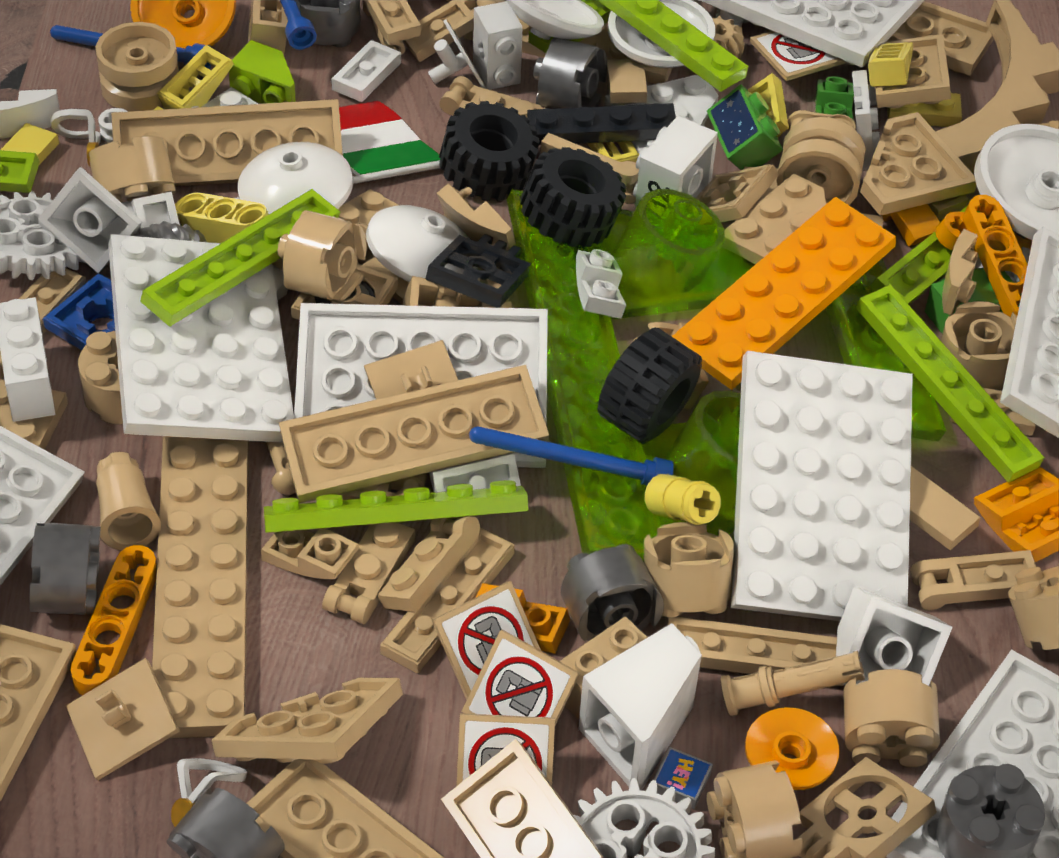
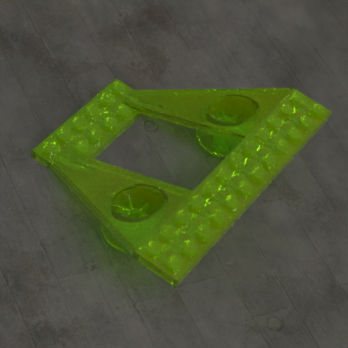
M512 189L506 201L516 246L522 248L519 259L531 263L528 277L524 280L530 309H548L547 391L559 444L644 463L646 459L653 461L655 457L673 461V475L685 477L691 481H704L715 487L719 492L721 507L714 520L706 523L707 532L719 536V529L727 534L732 533L735 530L741 394L734 391H713L703 396L686 423L671 424L663 433L645 444L639 443L601 417L597 410L600 393L608 374L620 357L611 320L620 318L584 311L577 287L576 255L578 250L591 253L592 250L597 249L610 253L617 261L623 273L618 289L626 303L622 318L705 308L755 264L722 247L725 242V228L722 226L718 216L706 204L686 193L673 189H656L645 193L635 211L620 210L609 236L604 238L602 243L598 245L593 243L591 247H583L581 245L571 247L566 243L561 242L559 244L554 242L552 238L540 234L539 229L532 227L527 222L529 218L523 216L521 211L520 198L523 191ZM882 258L828 305L826 311L844 364L913 374L856 309L859 299L874 292L870 286L877 277L887 270ZM913 374L911 438L939 442L947 430L934 397ZM563 463L582 553L591 554L601 549L628 544L635 549L644 562V540L648 534L652 539L657 536V528L671 523L686 522L685 520H672L652 514L645 503V490L647 486L641 485L639 479Z

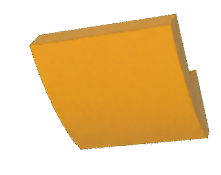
M1041 466L1010 483L1005 482L974 497V505L981 516L1013 552L1030 550L1034 562H1037L1059 551V479Z

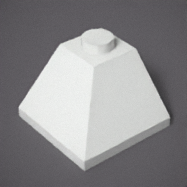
M82 167L77 169L38 219L97 273L110 262L108 244L111 234L134 236L142 223L136 215Z

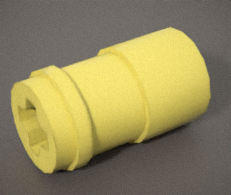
M659 474L651 479L645 490V503L652 514L672 520H685L694 525L713 521L721 507L719 492L715 487L704 481H691L685 477Z

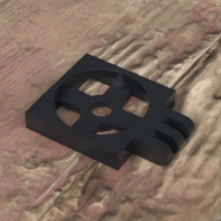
M484 234L478 242L459 235L429 264L425 279L493 307L500 308L528 277L531 263L519 259L522 248L513 245L507 251V242L498 240L495 245H492L493 237ZM449 263L464 269V273L460 274L445 268V265ZM473 267H480V268H483V269L486 270V271L477 270V269H475V268H473ZM489 279L501 284V286L497 289L480 282V280Z

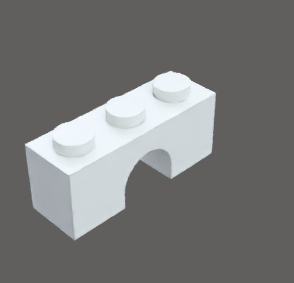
M36 297L0 303V351L12 420L16 422L56 415Z

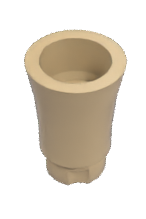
M110 453L108 457L100 460L97 465L96 486L100 504V538L107 546L117 550H123L133 545L146 546L158 536V532L161 529V521L150 500L143 473L139 469L137 461L131 458L129 453Z

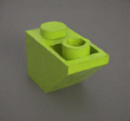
M250 40L232 59L234 65L229 71L230 88L238 90L253 101L261 104L296 102L295 83L282 51Z

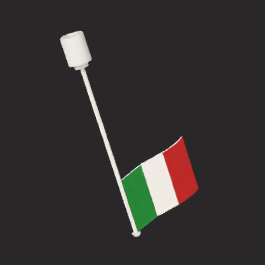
M377 100L339 107L342 154L349 163L352 173L356 175L353 176V184L440 168V154L421 141L403 119L385 104ZM132 201L122 202L135 215Z

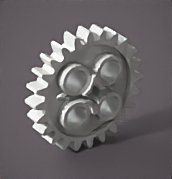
M31 191L28 197H22L18 192H14V199H8L0 195V274L9 270L12 271V278L16 279L21 273H26L28 279L33 280L35 274L41 273L44 278L50 279V272L55 271L64 276L65 267L78 270L79 262L86 263L38 221L39 217L53 201L51 200L50 193H46L42 198L36 197L34 191Z
M632 778L629 791H622L617 781H612L611 795L606 796L601 790L595 788V803L593 805L582 799L578 801L581 817L576 815L574 817L604 858H627V855L634 858H715V848L707 846L712 842L711 829H700L704 825V814L702 812L690 814L692 808L689 797L675 803V788L672 786L663 795L657 794V783L655 780L650 782L646 791L639 789L636 778ZM626 819L633 820L638 824L635 828L626 831L615 827L619 821ZM653 821L658 822L659 824L646 836V830L650 823ZM665 841H673L681 846L678 850L671 853L662 852L657 848L659 844ZM642 843L644 848V856L638 854L639 850L641 849Z

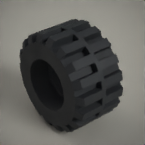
M480 101L478 105L471 102L466 104L465 108L459 107L455 110L454 116H450L439 155L440 169L444 170L443 176L447 181H453V187L458 191L470 187L472 193L469 196L472 198L479 196L481 200L490 201V198H495L497 201L505 200L506 194L510 197L517 195L519 189L523 190L526 186L538 152L539 138L536 137L537 130L535 126L529 125L530 120L525 115L520 116L518 110L513 107L510 109L506 108L502 103L490 104L488 101Z
M562 147L560 150L552 148L548 150V153H541L535 161L520 198L521 211L523 216L529 218L527 222L532 227L539 229L540 234L552 238L554 242L559 244L561 242L566 243L571 247H577L578 245L591 247L593 243L598 245L603 242L604 238L609 236L626 199V186L621 182L622 177L620 174L613 171V166L608 162L602 161L600 157L586 153V151L581 149L573 150L570 147Z
M655 327L646 331L627 347L608 374L598 401L597 410L599 415L639 443L645 444L650 442L671 425L688 402L700 376L702 357L660 328Z

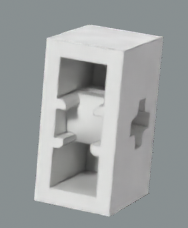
M507 1L474 7L473 64L488 90L520 84L523 27Z

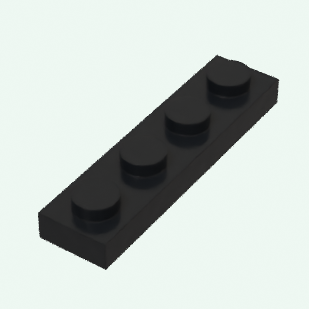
M673 103L527 110V118L530 120L529 125L535 126L539 145H541V141L548 133L575 144L656 140L659 131L664 126L668 127L676 118Z

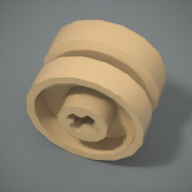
M146 22L124 23L110 28L100 36L95 46L102 96L111 106L125 109L128 112L154 110L157 106L162 108L163 105L157 93L179 72L174 36L167 29L157 24Z
M815 117L797 123L785 137L778 169L777 185L779 186L792 174H796L823 187L826 204L834 197H837L850 205L858 195L866 152L861 135L852 126L834 118Z

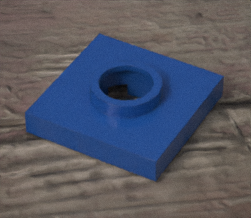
M98 273L43 318L45 329L80 350L86 346V340L90 334L98 331L106 333L115 331L111 280ZM99 318L113 319L107 323V329L96 330L95 324L91 323Z

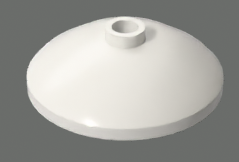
M506 0L518 18L532 27L531 32L543 39L549 40L551 36L566 40L588 38L600 33L604 26V20L599 13L581 0Z
M659 0L714 40V21L701 5L693 0ZM613 11L610 12L608 19L609 37L618 50L627 57L641 64L660 68L684 65Z
M311 142L285 143L262 152L244 168L238 180L239 199L261 203L266 207L269 214L311 189L316 191L335 208L339 209L348 199L353 187L352 171L347 160L337 151Z
M398 205L378 211L371 218L366 230L368 246L377 260L389 271L410 282L412 276L426 278L429 264L459 235L469 238L459 226L445 216L426 208L411 205ZM449 263L445 265V268L460 274L464 273V269Z

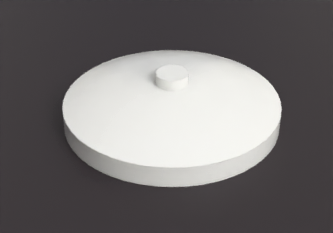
M1017 124L1000 129L989 137L976 159L974 174L980 195H988L999 201L1012 230L1020 235L1033 240L1034 234L1043 226L1059 235V129L1037 124Z

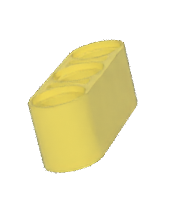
M205 193L188 194L179 199L175 204L181 226L188 224L192 230H199L204 235L206 241L211 243H222L269 215L266 207L261 203Z

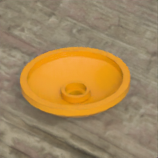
M131 0L130 10L133 22L153 23L167 29L174 36L176 47L186 48L187 46H193L195 43L213 46L228 31L234 19L236 0ZM194 10L193 16L190 18L184 17L187 11Z

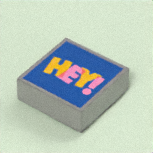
M669 747L654 778L657 783V794L663 795L672 786L675 788V802L678 803L689 797L691 799V808L695 809L712 773L713 764Z

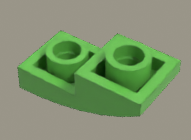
M836 76L827 77L826 80L817 79L815 113L842 114L853 119V83Z

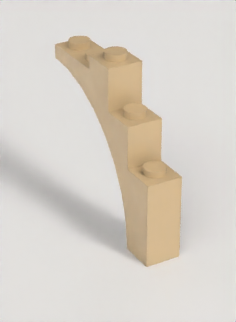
M994 0L986 21V25L997 44L1002 63L1001 87L996 95L980 111L960 123L935 131L973 175L976 159L991 135L1002 128L1012 125L1041 124L1050 104L1047 95L1059 92L1058 48L1054 42L1039 43L1037 36L1032 33L1023 20L1020 11L1015 8L1011 0Z

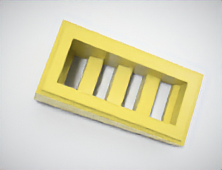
M913 42L880 44V46L874 49L868 63L870 86L881 87L907 84Z
M205 45L157 93L164 109L202 107L205 105L234 65L233 61ZM208 62L215 67L210 70L205 65ZM198 75H200V76H202V77H204V78H203L202 80H200V79H198V78H196V77H197Z

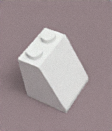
M673 623L583 676L578 729L628 786H630L632 778H636L640 790L646 785L694 705L702 654L696 642L691 637L684 636Z

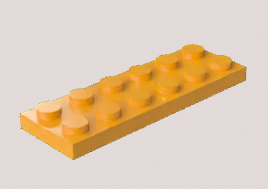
M834 197L672 335V337L702 357L701 368L733 390L741 383L742 359L747 351L774 354L895 248L896 236L845 202Z

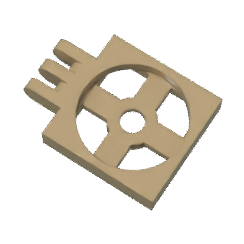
M865 757L799 811L801 824L807 829L797 838H802V850L799 857L885 858L937 813L934 799ZM865 782H874L883 788L872 799H861L853 794ZM902 800L907 803V809L903 818L898 823L890 818L887 812ZM835 807H838L846 812L849 818L833 830L826 822V815ZM865 809H873L877 812L872 819L863 820L859 818L860 812ZM876 832L877 834H879L873 837L857 838L862 833L869 834Z

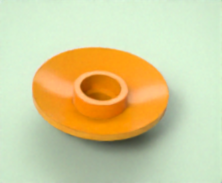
M785 707L770 710L759 716L751 724L745 740V752L750 765L774 760L778 761L780 764L775 772L785 771L790 779L793 790H805L820 785L832 775L839 758V744L835 733L823 719L803 709ZM791 754L794 755L796 759H791L785 757L784 755Z

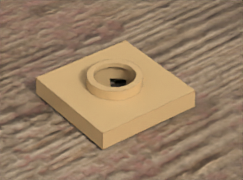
M773 164L716 175L681 214L679 219L685 229L742 219L777 179L779 174Z

